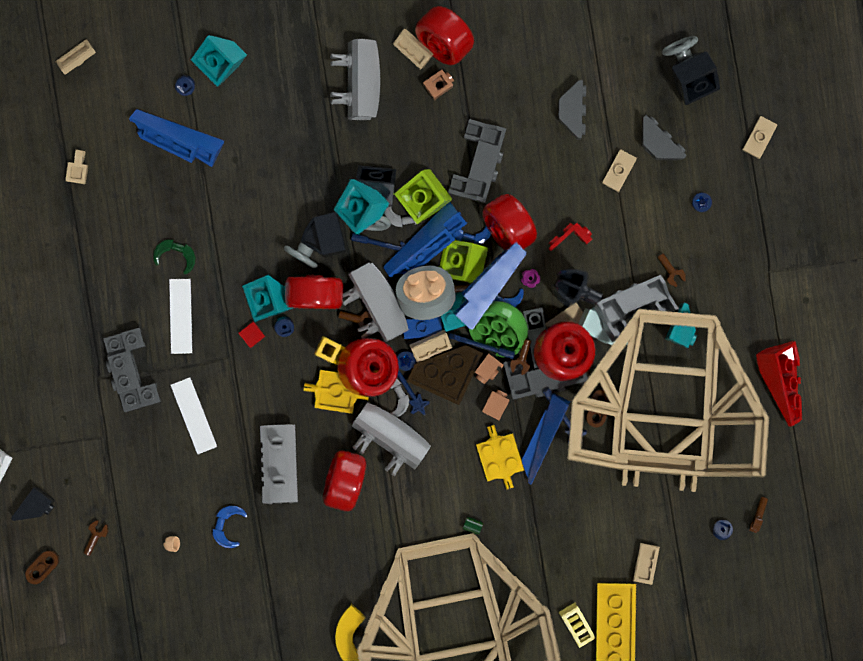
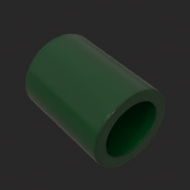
M467 517L463 529L479 535L483 522Z

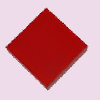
M254 321L239 332V335L250 348L266 337Z

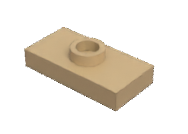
M404 29L393 43L396 48L420 69L424 68L434 55L407 29Z
M86 39L59 58L56 63L66 75L75 67L83 64L86 59L96 52Z
M760 116L742 151L760 159L777 124Z
M620 149L602 184L619 192L637 158Z
M574 303L545 323L546 327L563 321L579 323L583 311L577 303Z
M445 330L410 344L417 363L452 348Z
M640 543L633 581L652 585L660 547Z

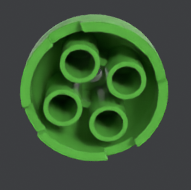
M493 301L472 330L469 329V332L476 342L496 348L514 351L516 355L520 351L525 339H527L528 325L525 317L516 307L506 302Z

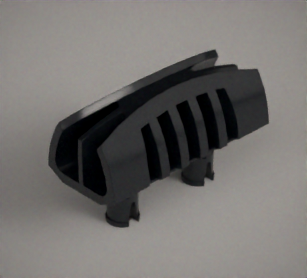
M572 269L556 274L557 279L551 285V291L561 304L568 308L580 299L593 306L598 305L602 293L587 287V272Z

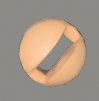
M176 536L167 537L163 544L164 548L170 552H177L180 547L179 538Z

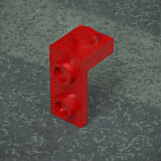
M570 223L563 230L565 233L560 238L556 236L549 242L550 247L548 250L551 252L572 232L587 245L592 240L590 237L592 233L585 226L582 228L578 223L575 225Z

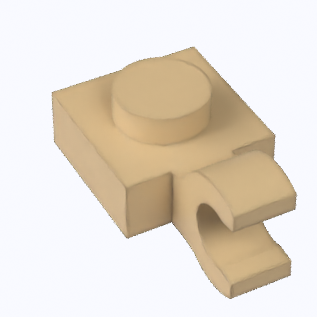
M75 151L74 163L68 162L65 181L86 184L88 165H83L85 151Z

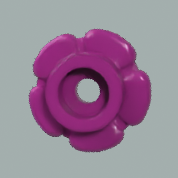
M531 269L523 272V278L521 279L523 285L533 288L540 282V276L536 270Z

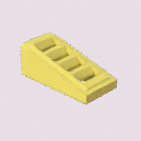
M575 603L559 612L579 648L596 638ZM578 618H580V620H579L578 622L574 623L573 625L570 624V623H572L573 621H575V620H577ZM582 625H584V627H583L582 629L578 630L577 632L574 631V630H576L577 628H579V627H581ZM585 632L589 633L581 639L578 638V636L582 635Z

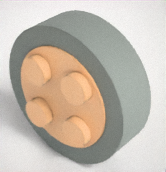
M421 266L411 269L399 279L396 285L399 307L405 315L413 319L429 320L437 318L450 310L455 302L456 295L451 275L444 269L436 266Z

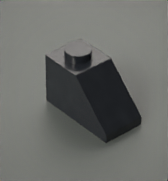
M34 487L11 517V520L17 521L42 517L45 514L49 515L55 507L52 505L55 500L38 487Z

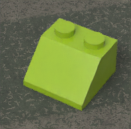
M430 169L422 170L394 193L416 224L438 212L452 200Z
M454 240L443 249L439 268L447 271L453 280L472 283L483 272L488 247Z

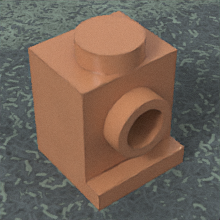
M441 70L423 82V86L435 101L453 88L452 82L454 80L448 72L444 73ZM437 82H442V83H443V87H442V88H438V87L436 86V83H437Z
M488 354L476 369L475 373L477 376L475 378L485 384L489 379L493 380L498 374L497 367L502 368L504 365Z

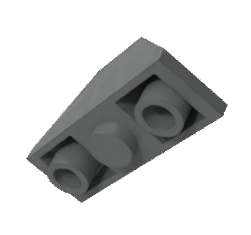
M583 80L575 83L558 101V121L576 140H581L582 135H585L586 129L585 124L582 123V116L586 115V104H582L583 97H586V85H583Z
M645 115L642 119V148L654 160H683L687 156L684 153L686 150L679 143L675 144L671 140L672 136L665 129L662 131L657 126L659 123L652 116L648 117Z
M542 308L523 311L528 325L527 338L531 340L530 353L534 368H538L534 357L535 342L539 334L546 328Z

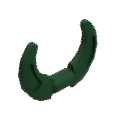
M165 240L157 245L153 256L156 265H159L161 255L172 249L183 252L182 255L187 261V267L183 272L184 275L192 271L195 266L196 257L190 246L173 242L174 240Z

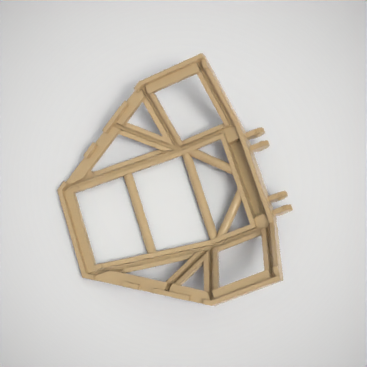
M638 309L572 401L568 460L623 470V486H626L628 482V471H635L633 485L635 487L639 485L640 472L680 475V491H684L685 476H692L690 484L692 492H696L697 477H764L769 417L760 404L759 398L742 369L734 349H732L717 316ZM644 323L708 328L706 369L636 363ZM628 343L618 394L607 370ZM720 348L737 384L716 404L718 354ZM635 370L705 376L703 419L627 413ZM598 383H600L610 403L588 398ZM742 394H744L753 412L724 413ZM584 410L615 416L612 455L581 449ZM630 421L696 426L698 428L669 453H658ZM715 425H755L753 464H712ZM626 429L645 451L624 450ZM702 435L701 456L679 454Z
M474 533L398 548L387 580L384 582L380 592L381 595L377 605L374 607L364 632L363 640L357 650L359 661H372L371 658L399 661H433L487 649L492 650L484 661H494L497 655L499 661H511L507 641L540 624L547 661H560L549 610L480 542V539ZM470 548L481 589L413 603L407 560ZM486 563L512 589L502 618ZM397 582L399 583L406 638L384 616ZM483 596L495 640L423 655L419 654L414 610ZM520 599H522L534 613L512 624ZM379 627L397 647L372 646Z

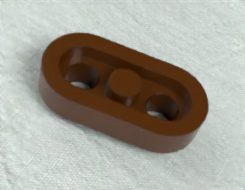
M597 390L593 393L591 399L597 400L599 396H603L604 402L610 403L603 390ZM587 411L586 421L592 427H600L605 423L607 415ZM594 414L599 416V420L596 422L592 420Z
M54 551L42 553L26 570L25 576L27 581L31 584L41 583L58 566L59 556ZM47 557H51L53 559V562L51 564L47 562ZM34 571H38V572H39V577H38V578L34 577V575H33V572H34Z

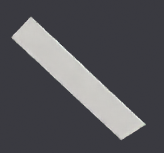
M170 279L171 354L192 353L191 279Z
M191 378L172 384L171 388L197 454L217 447Z

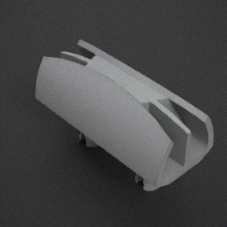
M354 39L348 42L347 55L332 53L330 55V58L339 60L332 61L330 63L331 66H347L348 92H331V97L339 99L331 100L330 103L347 104L349 120H371L372 117L377 115L380 96V64L377 43L374 40Z
M368 263L349 273L354 288L343 293V298L350 296L343 304L346 306L360 297L372 317V322L358 328V332L368 329L361 336L362 339L378 331L381 333L384 341L388 342L409 330L406 318L399 307L394 291L373 263Z
M370 403L365 405L352 427L362 433L357 443L353 446L356 450L363 444L360 454H364L371 441H374L394 455L385 468L388 472L395 466L391 474L393 476L396 475L403 463L416 469L431 447L410 426L394 415Z
M295 425L260 426L261 443H263V448H261L263 458H261V462H263L262 472H264V477H262L264 487H262L263 504L297 503Z

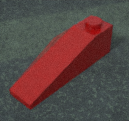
M796 341L769 347L756 354L760 373L789 427L802 420L801 396L798 394V384H801V378L797 377V366H800V358Z

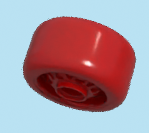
M435 6L431 8L416 24L415 32L419 42L434 54L433 57L443 64L455 65L459 63L473 48L474 37L470 28L456 13L446 7Z
M510 194L500 195L483 208L484 222L494 240L503 250H508L516 242L523 249L535 242L537 230L534 222L524 206L514 196Z
M317 275L288 277L285 282V304L289 308L338 309L343 304V282L340 278H323V276Z
M571 321L558 322L548 326L539 334L534 346V357L537 366L547 377L557 381H568L582 376L590 369L595 358V344L590 333L580 324ZM565 347L568 349V354L564 350Z
M366 338L355 340L344 348L339 357L338 374L342 384L348 391L359 396H378L384 394L393 386L398 376L399 364L394 350L387 343L379 339Z
M343 450L336 452L326 477L323 492V503L326 506L342 511H351L354 508L361 491L366 470V459L363 456Z

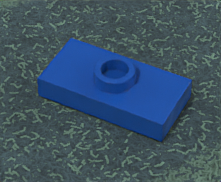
M441 317L429 320L407 319L409 330L404 332V339L425 338L441 332Z

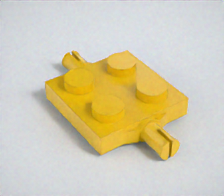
M320 370L319 380L316 385L304 384L306 387H311L304 388V391L315 392V408L353 414L354 403L357 399L367 401L369 397L359 396L348 391L342 384L338 372Z
M495 425L487 427L490 439L476 444L487 481L503 479L506 490L511 489L514 486L510 476L524 471L514 434L498 436Z

